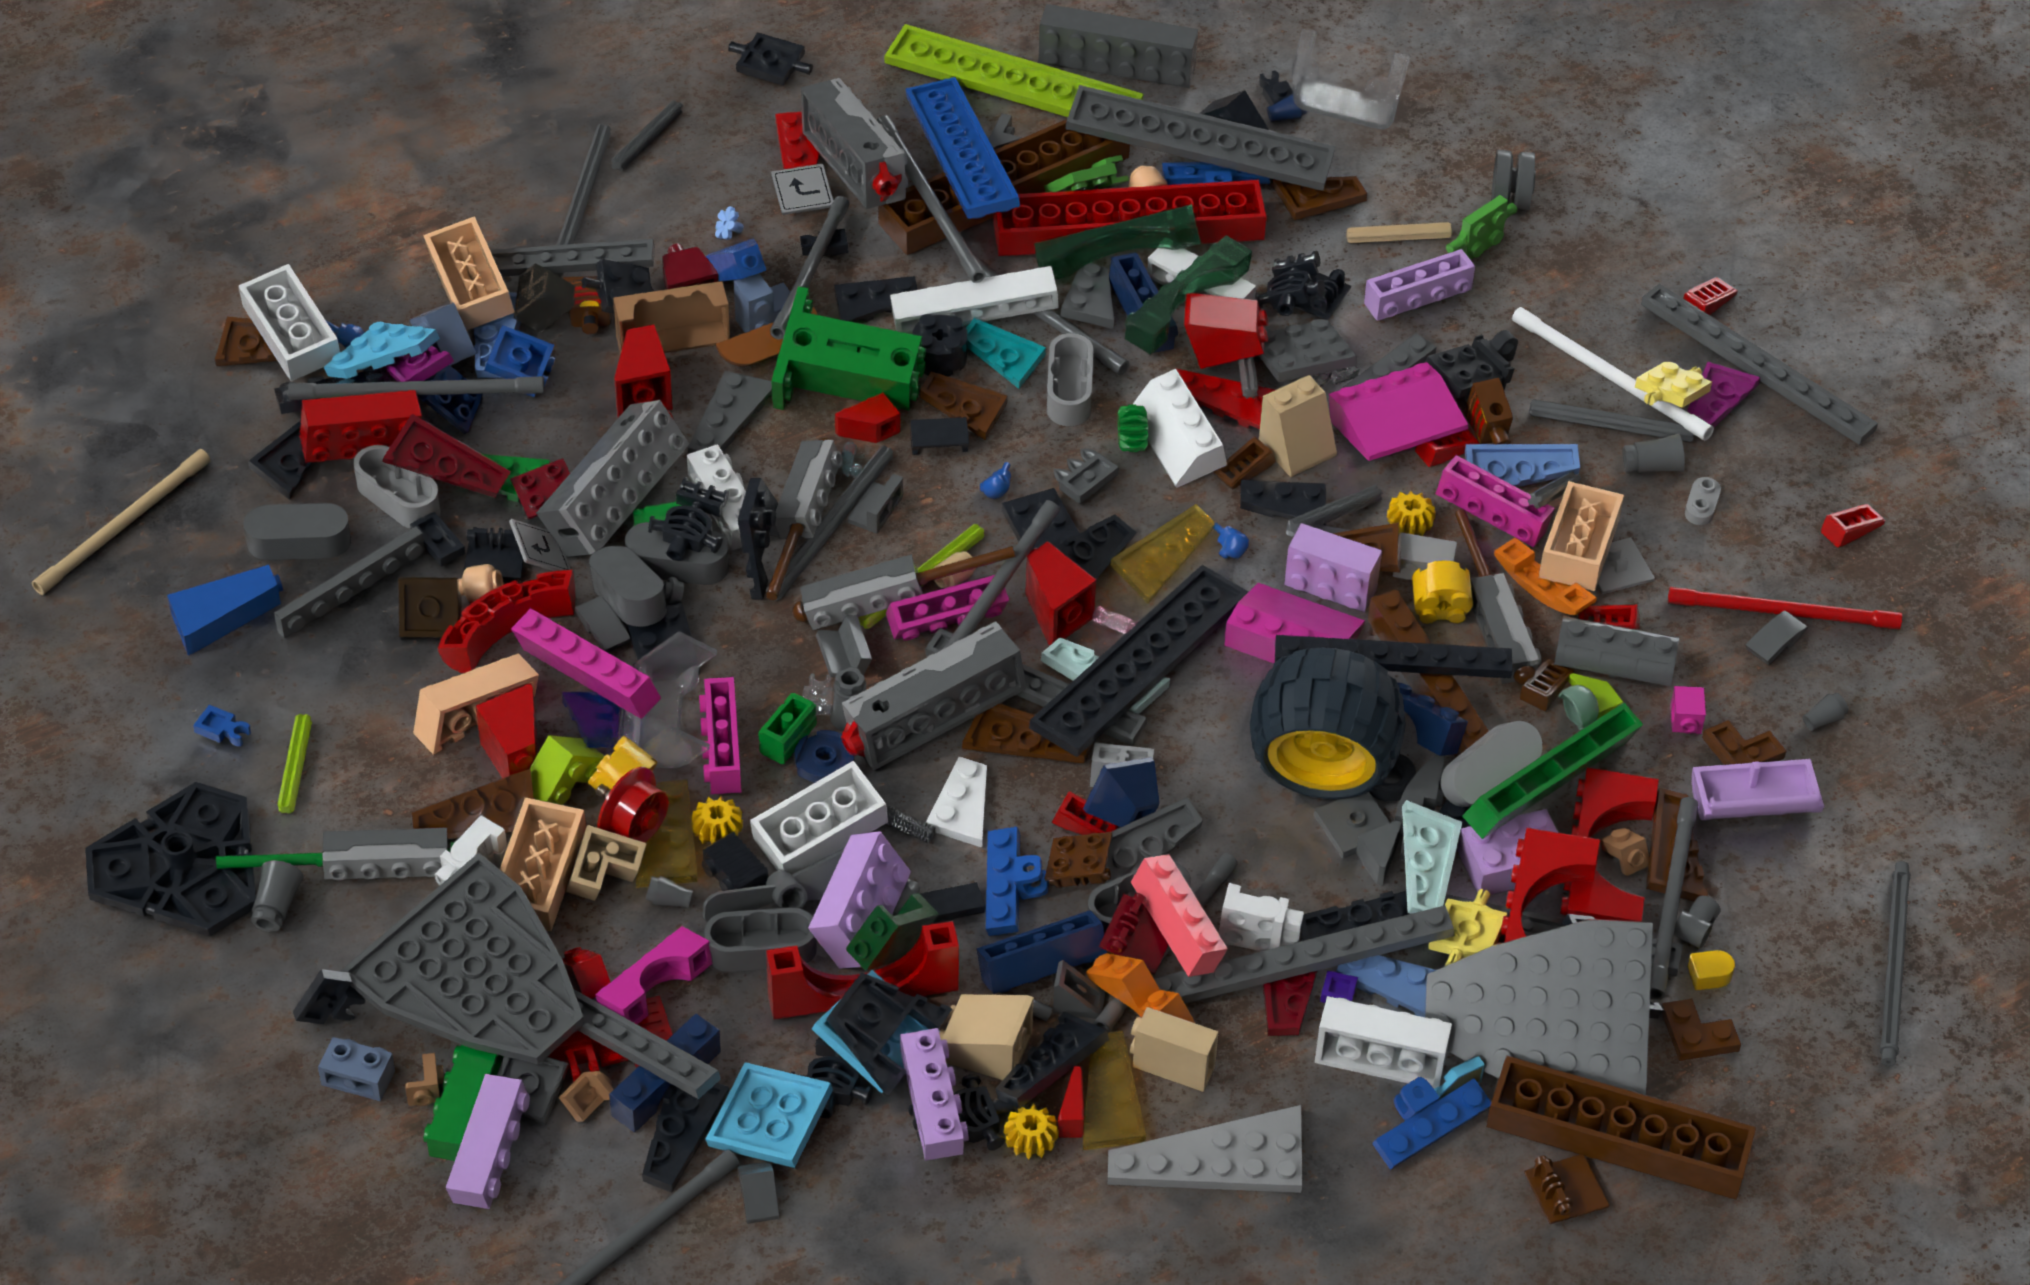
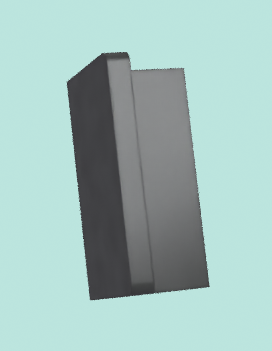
M892 474L885 486L872 482L849 514L848 523L877 534L903 497V477Z
M846 615L838 631L818 630L816 638L829 675L836 677L839 670L855 667L864 676L872 657L857 615Z

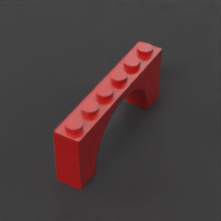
M1587 767L1585 779L1579 778L1576 796L1582 798L1581 802H1575L1573 819L1578 820V826L1572 825L1571 835L1593 838L1602 829L1618 822L1627 820L1652 821L1659 779ZM1597 870L1594 882L1570 881L1564 883L1563 890L1569 891L1568 897H1562L1561 915L1575 914L1592 916L1600 920L1642 922L1645 897L1637 896L1615 887L1603 878Z
M1526 828L1525 838L1518 839L1516 857L1521 858L1520 864H1514L1512 869L1511 883H1516L1515 890H1508L1506 908L1511 909L1510 916H1503L1501 935H1506L1505 942L1526 936L1521 919L1529 903L1538 894L1560 883L1570 881L1594 882L1600 839Z
M953 921L922 926L917 943L906 955L874 972L885 982L898 986V991L913 997L916 994L927 996L958 991L959 943ZM798 945L766 950L768 997L773 1020L829 1011L844 996L860 974L835 975L816 970L802 959L799 954Z

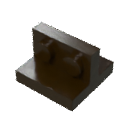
M399 577V637H442L449 625L454 626L459 620L462 595H459L458 578Z

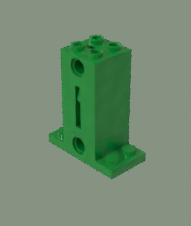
M798 286L771 380L773 408L784 410L786 400L791 401L795 387L858 401H865L867 398L884 393L895 408L909 411L911 402H916L920 388V385H918L919 377L923 378L926 362L924 359L926 348L922 347V336L812 314L813 300L809 299V288Z

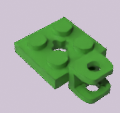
M1122 155L1105 158L1091 165L1092 168L1072 172L1045 185V192L1093 190L1095 186H1098V189H1108L1129 181L1128 175L1116 178L1117 170L1115 163L1123 161Z

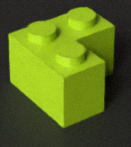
M548 735L530 767L534 798L544 802L563 805L569 799L571 790L576 782L588 783L592 775L598 770L596 767L604 758V755L583 738Z

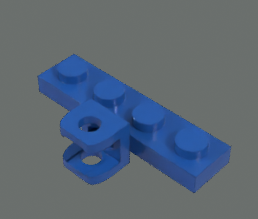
M1205 162L1162 163V176L1168 185L1259 180L1260 184H1270V178Z
M1018 827L988 831L986 931L989 936L1019 932V895L1024 900L1041 897L1048 893L1049 881L1044 879L1046 870H1042L1041 857L1038 855L1020 856V832ZM1034 866V869L1028 871L1027 867ZM1041 881L1039 886L1031 887L1033 882Z
M1418 1077L1402 1087L1400 1094L1394 1098V1105L1404 1119V1122L1378 1137L1372 1143L1390 1170L1490 1108L1491 1101L1475 1078L1440 1100L1434 1088L1423 1077Z

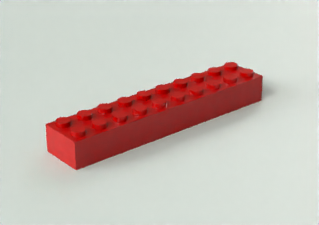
M1259 180L1018 194L1019 207L1012 208L1007 212L993 213L998 256L1158 247L1165 240H1169L1176 245L1264 240L1266 228V212Z

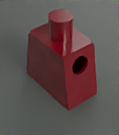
M677 243L671 245L668 248V254L662 256V270L666 290L718 282L717 270L698 247L684 249L681 244Z

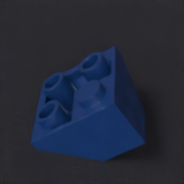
M448 365L425 381L467 379ZM483 394L417 396L463 434H466L470 429Z
M1147 757L1104 765L1085 803L1084 811L1119 827H1123L1156 812L1160 801L1153 758Z

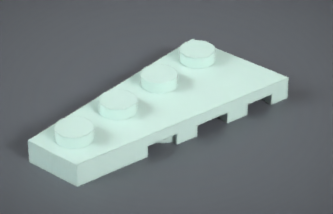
M1058 638L1041 654V661L1072 681L1099 658V656L1094 655V650L1063 638ZM1163 677L1129 710L1137 714L1141 713L1169 688L1170 679Z
M1406 800L1402 806L1407 911L1409 914L1444 905L1462 822Z

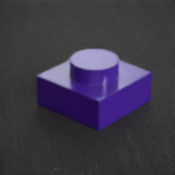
M1327 970L1320 1002L1325 1003L1327 996L1344 998L1353 1002L1358 977Z

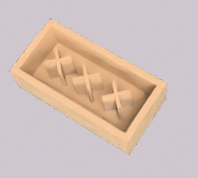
M475 216L423 235L430 257L449 301L455 304L466 331L515 313L508 289Z
M1568 481L1543 551L1539 578L1567 585L1578 583L1584 589L1595 591L1620 519L1624 495Z
M525 798L500 870L522 888L545 930L552 931L582 837L586 830L585 813L583 809Z

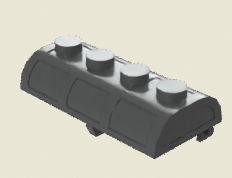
M1563 615L1554 665L1608 674L1609 678L1618 676L1671 686L1679 637Z

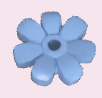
M729 206L726 211L721 210L719 212L718 218L720 221L716 222L715 228L717 230L715 232L716 238L730 240L732 238V231L738 234L743 231V224L736 221L739 213L735 211V208Z

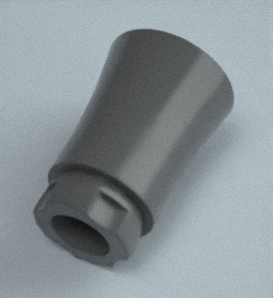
M1679 433L1660 439L1634 442L1633 445H1625L1622 449L1626 472H1684V448Z
M855 667L839 670L834 682L830 720L837 729L844 731L847 724L842 702L866 690L865 677Z
M276 860L267 861L262 865L260 884L251 917V923L257 929L265 932L280 930L294 895L304 879L303 873L297 867Z

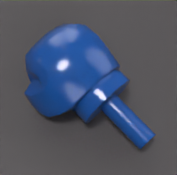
M326 320L331 330L336 333L335 336L338 342L345 349L351 345L352 340L365 333L357 325H346L342 322L337 327Z
M1005 462L1001 469L980 483V491L988 498H1000L1009 490L1011 479L1010 463Z
M1217 522L1213 524L1212 528L1220 534L1217 540L1222 545L1219 555L1224 559L1229 557L1234 559L1240 558L1249 547V538L1231 526L1223 528Z

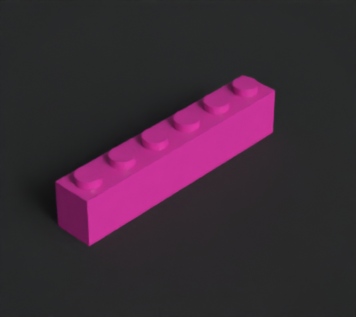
M531 608L511 628L524 651L640 719L661 699L649 676Z

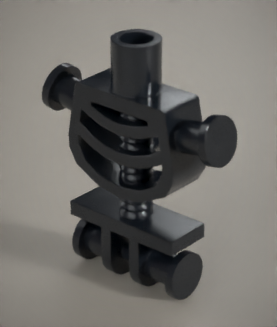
M1313 251L1311 255L1300 253L1297 260H1295L1293 255L1287 256L1286 260L1280 261L1279 258L1275 259L1274 267H1272L1274 278L1268 282L1267 292L1262 294L1256 292L1255 300L1258 301L1259 307L1263 308V304L1271 303L1273 309H1277L1280 315L1290 316L1293 313L1294 306L1308 303L1312 294L1323 296L1325 292L1323 281L1317 280L1313 283L1310 277L1319 273L1317 267L1320 266L1321 261L1318 251Z
M684 477L680 490L678 489L676 492V504L682 506L670 508L666 513L665 520L655 519V516H651L648 532L652 533L653 530L662 532L663 541L670 543L666 554L675 561H681L687 549L700 552L704 546L711 548V552L717 553L722 545L723 538L711 536L712 520L707 514L717 517L721 516L722 507H725L729 497V491L721 492L715 490L713 485H710L708 490L703 489V482L692 483L688 481V478Z
M818 1036L815 1043L816 1055L823 1057L812 1060L809 1063L807 1075L800 1076L831 1083L833 1091L820 1117L830 1118L835 1104L849 1106L853 1098L860 1099L862 1104L867 1105L872 1097L873 1087L868 1086L864 1088L859 1086L860 1073Z
M966 1075L961 1080L962 1085L966 1088L958 1090L954 1095L959 1094L961 1105L965 1104L964 1110L958 1115L960 1122L968 1124L969 1140L967 1142L976 1143L986 1139L988 1142L987 1148L990 1151L996 1150L1005 1142V1138L997 1134L1000 1131L999 1117L1015 1112V1107L998 1098L991 1099L987 1087L978 1086L981 1082L979 1075ZM976 1102V1107L971 1109V1103ZM911 1104L908 1107V1113L914 1117L912 1124L914 1129L918 1130L913 1105ZM917 1132V1137H918V1140L920 1141L919 1132Z

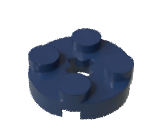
M832 730L817 731V735L809 738L806 735L798 742L795 748V764L799 777L816 783L848 763L855 762V756L850 755L842 743L841 733ZM824 754H829L830 759L821 760L818 757H823Z

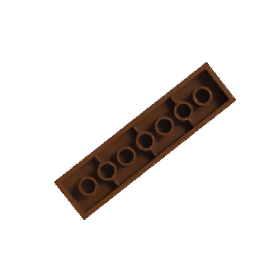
M1507 1055L1492 1098L1486 1127L1577 1154H1584V1156L1737 1200L1756 1131V1127Z

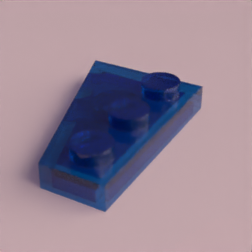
M594 691L562 692V703L565 707H568L571 719L576 721L578 731L588 748L615 747L619 741L621 707Z

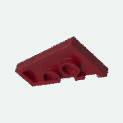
M1318 970L1263 984L1268 1036L1300 1034Z

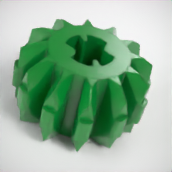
M1136 404L1121 406L1117 413L1118 444L1120 449L1129 452L1145 450L1148 445V419L1145 407L1136 406Z

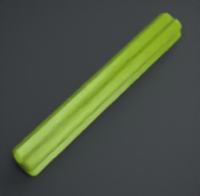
M298 714L295 717L277 804L280 813L291 814L295 810L312 725L311 716L308 714Z

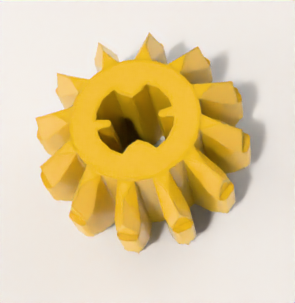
M1410 490L1408 495L1399 492L1397 498H1392L1389 503L1387 522L1390 524L1399 522L1401 533L1423 536L1433 526L1436 514L1435 507L1432 506L1431 498H1424L1423 493L1415 495Z
M708 796L706 803L698 802L696 810L693 811V833L699 837L702 844L709 841L712 844L732 832H735L736 836H738V833L742 832L743 829L742 811L740 807L735 806L733 799L724 802V799L720 796L718 800L713 801Z
M1033 1103L1030 1109L1021 1107L1018 1109V1113L1010 1112L1008 1122L1004 1125V1134L1007 1147L1014 1148L1016 1156L1024 1152L1028 1160L1035 1153L1042 1158L1045 1150L1052 1151L1059 1130L1056 1126L1057 1120L1055 1116L1048 1115L1049 1112L1046 1107L1038 1111Z

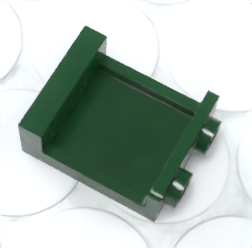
M919 893L912 894L896 916L891 915L883 905H878L873 909L848 944L846 951L865 971L896 962L906 955L917 943L922 926L931 925L939 913Z

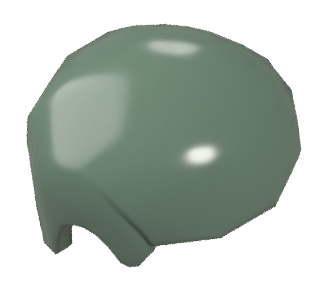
M1573 685L1562 690L1559 698L1563 699L1566 715L1578 726V730L1584 729L1597 720L1599 706L1597 698L1590 689L1581 685Z

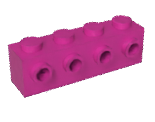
M1457 455L1443 469L1435 493L1448 502L1455 504L1532 547H1535L1547 532L1555 510L1549 504L1536 509L1534 505H1529L1528 500L1531 499L1530 494Z
M995 575L890 603L886 616L894 640L903 638L904 641L919 637L921 632L930 630L931 633H936L939 628L947 629V625L954 623L960 625ZM1005 587L985 614L986 618H993L1002 614V610H1004L1009 602Z
M734 677L704 679L705 695H699L700 713L706 712V718H700L701 736L708 737V741H702L703 759H709V764L703 765L704 783L710 782L711 794L741 793Z

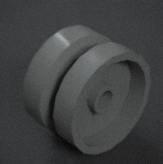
M1496 151L1491 201L1501 195L1508 200L1509 204L1510 192H1512L1513 204L1516 205L1518 210L1530 209L1536 170H1534L1535 153L1520 152L1517 156L1516 168H1514L1511 151Z

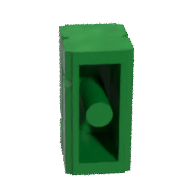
M791 693L784 701V704H781L758 732L760 741L759 752L780 764H785L795 752L798 742L806 735H809L817 725V716H815L816 704L798 694Z

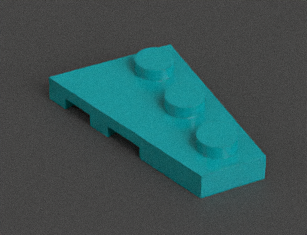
M974 318L966 327L967 348L1018 389L1021 388L1046 355V347Z

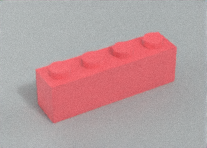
M1170 854L1144 858L1131 884L1137 893L1146 897V908L1188 977L1214 973L1228 950L1224 941Z

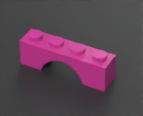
M681 926L630 968L623 971L611 983L603 987L596 994L597 1002L635 1024L640 1023L648 1016L646 993L652 987L668 980L692 981L712 965L709 948L710 941Z

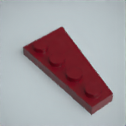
M414 414L410 416L382 460L384 463L496 498L511 471Z

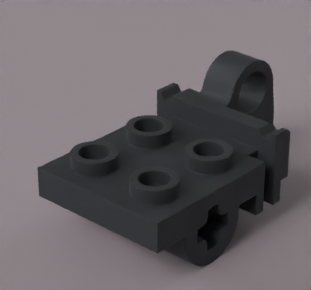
M1508 330L1500 331L1489 341L1484 339L1481 334L1475 336L1472 346L1467 344L1427 356L1425 363L1430 364L1441 375L1446 386L1458 398L1462 397L1468 402L1472 385L1476 382L1499 378L1505 390L1506 384L1510 383L1515 370L1507 361L1514 359L1518 339Z

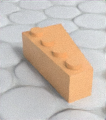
M518 653L422 688L419 693L413 733L434 755L442 750V744L451 739L454 743L465 737L464 731L478 725L476 705L529 683L533 687L535 697L539 674Z

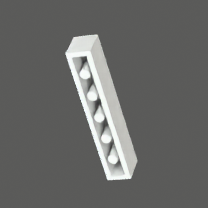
M1051 266L985 277L978 283H973L970 280L890 295L896 331L912 334L920 317L925 314L957 316L963 320V325H967L974 318L981 321H989L1059 308L1057 287Z

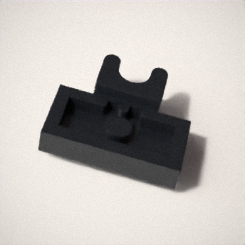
M321 969L293 1010L296 1021L324 1024L330 1014H332L333 1019L350 1021L355 1018L354 1013L350 1010V1005H362L366 1002V999L350 986L352 980L349 973Z

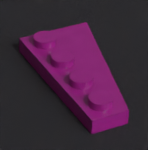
M430 346L422 354L413 357L410 356V353L402 357H394L395 363L383 368L397 382L425 381L453 363L454 360L449 352L443 351L440 353L437 348Z

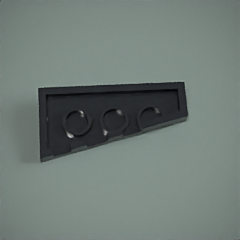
M1393 891L1380 894V898L1364 901V899L1352 901L1350 906L1343 908L1333 906L1304 914L1300 929V940L1304 941L1408 915L1407 892L1403 891L1394 894Z
M1063 1012L1058 1017L1059 1024L1055 1028L1050 1027L1043 1034L1044 1041L1040 1046H1033L1027 1052L1028 1059L1025 1063L1017 1064L996 1087L998 1099L1019 1109L1028 1104L1034 1097L1050 1087L1060 1077L1072 1070L1074 1066L1109 1041L1107 1030Z
M716 1083L699 1099L673 1084L668 1087L663 1096V1105L657 1118L654 1138L651 1140L642 1173L643 1182L671 1193L673 1192L720 1112L730 1092L728 1086Z

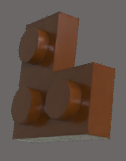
M1729 720L1704 730L1702 736L1703 740L1723 765L1745 764L1757 761H1780L1785 758L1787 752L1770 730L1744 740Z
M1692 998L1662 1003L1661 1008L1664 1010L1662 1016L1679 1061L1740 1051L1741 1042L1732 1019L1701 1023Z

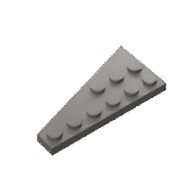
M1301 1105L1108 1150L1107 1185L1301 1193Z

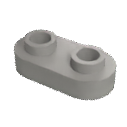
M1701 477L1694 481L1685 508V517L1689 522L1695 525H1705L1711 522L1721 491V486L1716 480L1709 477Z

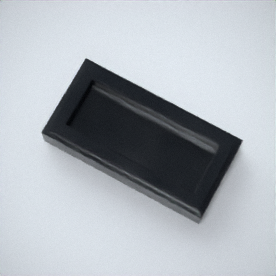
M977 882L920 893L939 913L933 923L985 912V905Z

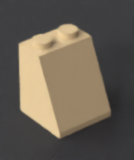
M1310 375L1264 395L1262 401L1259 440L1273 451L1276 462L1290 477L1337 455L1326 393Z
M961 994L957 1005L950 1007L952 1011L947 1016V1023L949 1024L946 1030L941 1029L939 1032L941 1040L946 1039L948 1044L949 1058L945 1059L946 1063L1004 1080L1017 1064H1020L1031 1038L1034 997L1028 995Z

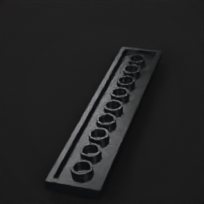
M1201 565L1031 718L1029 728L1075 757H1078L1228 619L1237 603L1249 591L1206 566Z

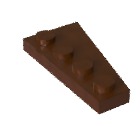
M227 316L215 357L216 366L277 361L251 319Z
M997 704L975 716L962 741V749L1085 763L1095 741L1078 757H1075L1029 728L1030 719L1035 715L1003 704Z
M531 769L523 770L412 811L413 829L447 828L448 839L460 838L478 817L482 815L505 829V833L513 832L524 799H534Z
M1659 788L1657 791L1646 889L1666 893L1678 826L1677 817L1680 801L1685 797H1689L1686 794ZM1692 829L1680 898L1695 902L1699 896H1708L1707 888H1704L1703 885L1704 872L1698 859L1699 846L1698 841L1694 839Z

